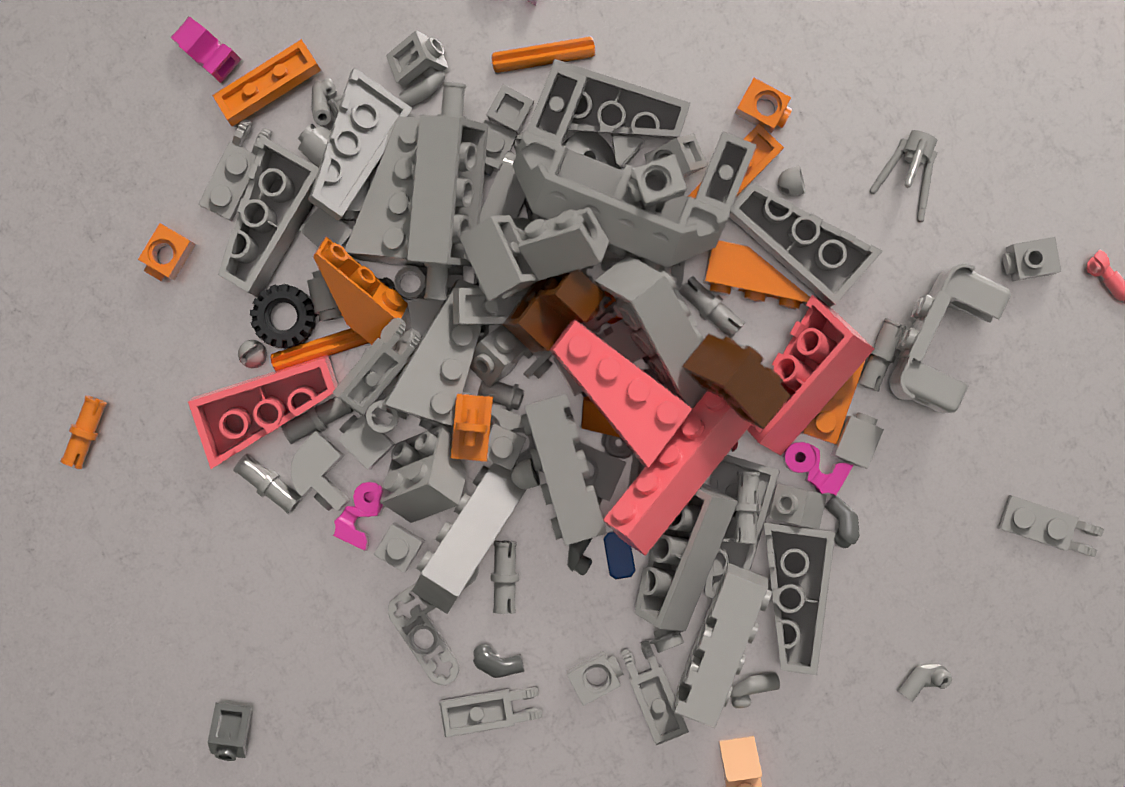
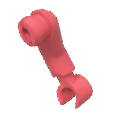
M1098 250L1094 257L1088 261L1087 271L1093 276H1102L1104 278L1102 282L1118 301L1125 302V280L1117 271L1114 272L1112 270L1107 254L1104 251Z

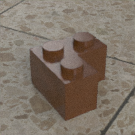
M579 269L542 279L531 285L502 325L532 352L550 351L571 321L576 320L578 323H586L592 320L599 312V304L606 294Z
M708 333L682 365L684 370L701 388L722 397L741 419L761 429L768 425L790 397V394L781 385L783 379L772 369L765 368L762 364L764 358L758 351L750 346L741 348L738 343L728 336L721 339Z

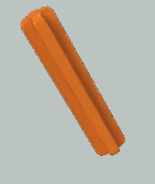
M589 36L494 52L491 58L494 71L500 73L553 64L554 59L566 62L595 56V45L593 38Z
M350 328L272 353L270 355L271 363L274 370L278 371L325 355L337 354L368 344L369 342Z

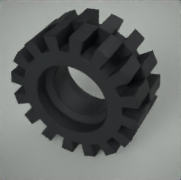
M275 284L267 290H262L259 293L260 296L257 299L255 298L252 303L254 304L253 310H250V316L252 317V322L250 323L252 328L255 329V334L258 338L270 346L284 349L303 344L302 342L305 339L308 340L312 329H315V317L317 315L314 314L312 301L307 294L288 284ZM280 303L291 304L297 313L295 324L287 330L276 329L270 321L272 309Z

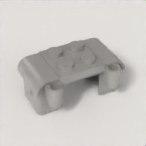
M960 264L942 272L937 277L930 294L924 298L920 297L911 315L916 320L909 331L904 330L898 341L896 349L901 350L890 378V388L893 394L901 400L911 399L940 413L956 412L969 385L921 362L948 306L956 310H963L991 323L993 317L1000 320L1011 296L1010 290L972 272L975 266L971 264Z

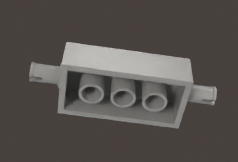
M443 82L441 114L437 116L420 115L419 124L415 129L417 154L416 160L412 165L414 188L413 196L410 198L408 205L411 222L410 232L405 240V248L408 253V261L424 262V266H428L424 295L426 299L447 300L449 268H453V265L473 267L464 255V247L459 236L480 224L489 125L463 117L466 84Z

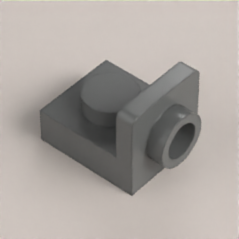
M215 703L207 743L210 753L214 754L216 758L224 761H235L236 757H246L247 750L245 744L252 714L251 707Z

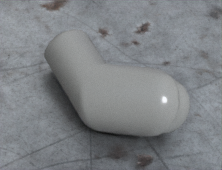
M921 665L914 669L899 689V692L913 702L923 687L947 688L951 684L952 676L946 667L941 665Z

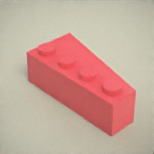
M813 294L806 304L809 309L801 323L796 321L790 332L793 337L784 353H778L772 363L774 366L773 371L783 379L781 385L790 394V397L764 429L753 424L747 429L758 443L779 455L785 452L874 351V348L833 308Z
M576 320L569 323L550 349L599 412L603 414L621 439L633 451L642 465L649 468L691 412L692 408Z
M325 355L193 397L189 400L188 404L210 469L332 395L338 384L329 356Z

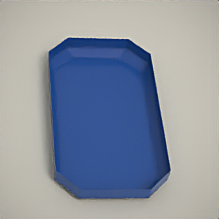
M608 532L603 540L609 575L616 580L632 577L636 571L632 547L622 541L615 532Z

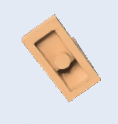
M754 736L719 741L725 786L762 787V771Z

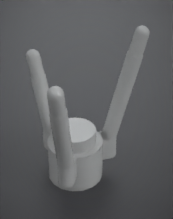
M912 130L908 140L901 139L896 152L870 188V193L875 194L905 153L904 159L911 163L904 184L906 188L911 187L918 167L925 164L917 221L923 222L933 164L937 156L934 148L938 140L928 133Z

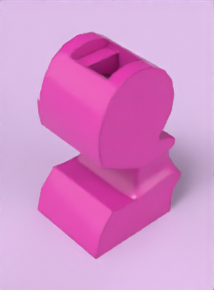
M189 16L170 37L220 83L242 60L231 48L223 43L220 44V41Z
M805 442L791 444L783 454V462L786 468L795 473L806 472L805 481L821 494L829 493L836 496L854 466L845 462L833 464L830 472L824 474L819 469L820 450L812 444Z
M365 482L356 488L353 495L355 506H346L342 514L334 520V537L364 551L368 550L369 539L367 533L357 529L356 521L360 517L380 516L385 506L380 501L384 489L379 484Z

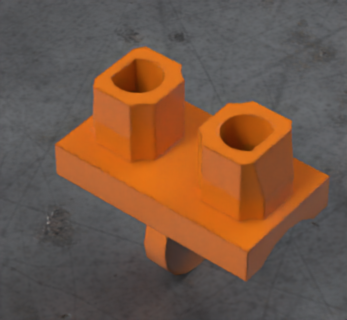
M457 394L451 458L487 462L493 397Z

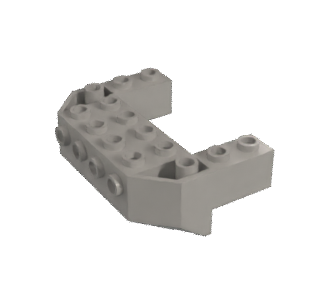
M553 63L527 131L524 130L512 165L532 213L541 216L540 219L548 220L558 217L567 210L577 211L590 207L610 241L606 250L623 257L626 256L627 251L641 256L640 262L655 270H659L660 265L670 267L715 248L727 223L730 210L757 145L723 131L695 199L683 195L666 201L662 213L655 211L652 214L617 200L613 196L623 171L572 151L562 145L588 82V77Z

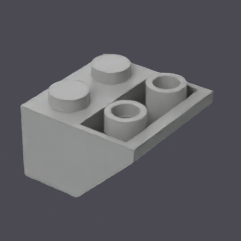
M442 424L395 444L391 452L392 459L388 475L383 483L384 490L380 503L410 523L453 508L460 503L466 473L461 460L451 458L453 439L448 427Z

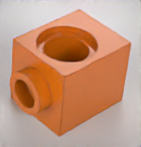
M754 77L734 114L756 126L760 124L765 130L772 133L776 125L783 128L789 118L792 109L787 107L791 97ZM761 99L770 100L775 106L774 114L769 116L762 115L757 110V102Z
M159 223L138 260L146 264L143 271L162 281L166 276L175 280L196 244ZM164 246H171L173 249L172 260L166 264H160L157 258L158 251Z

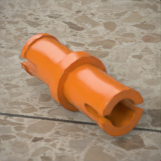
M85 395L76 424H71L69 432L72 434L64 455L60 460L61 463L72 467L75 465L76 469L83 468L91 442L97 439L98 433L95 431L107 405L106 402L98 398L94 400L92 396Z

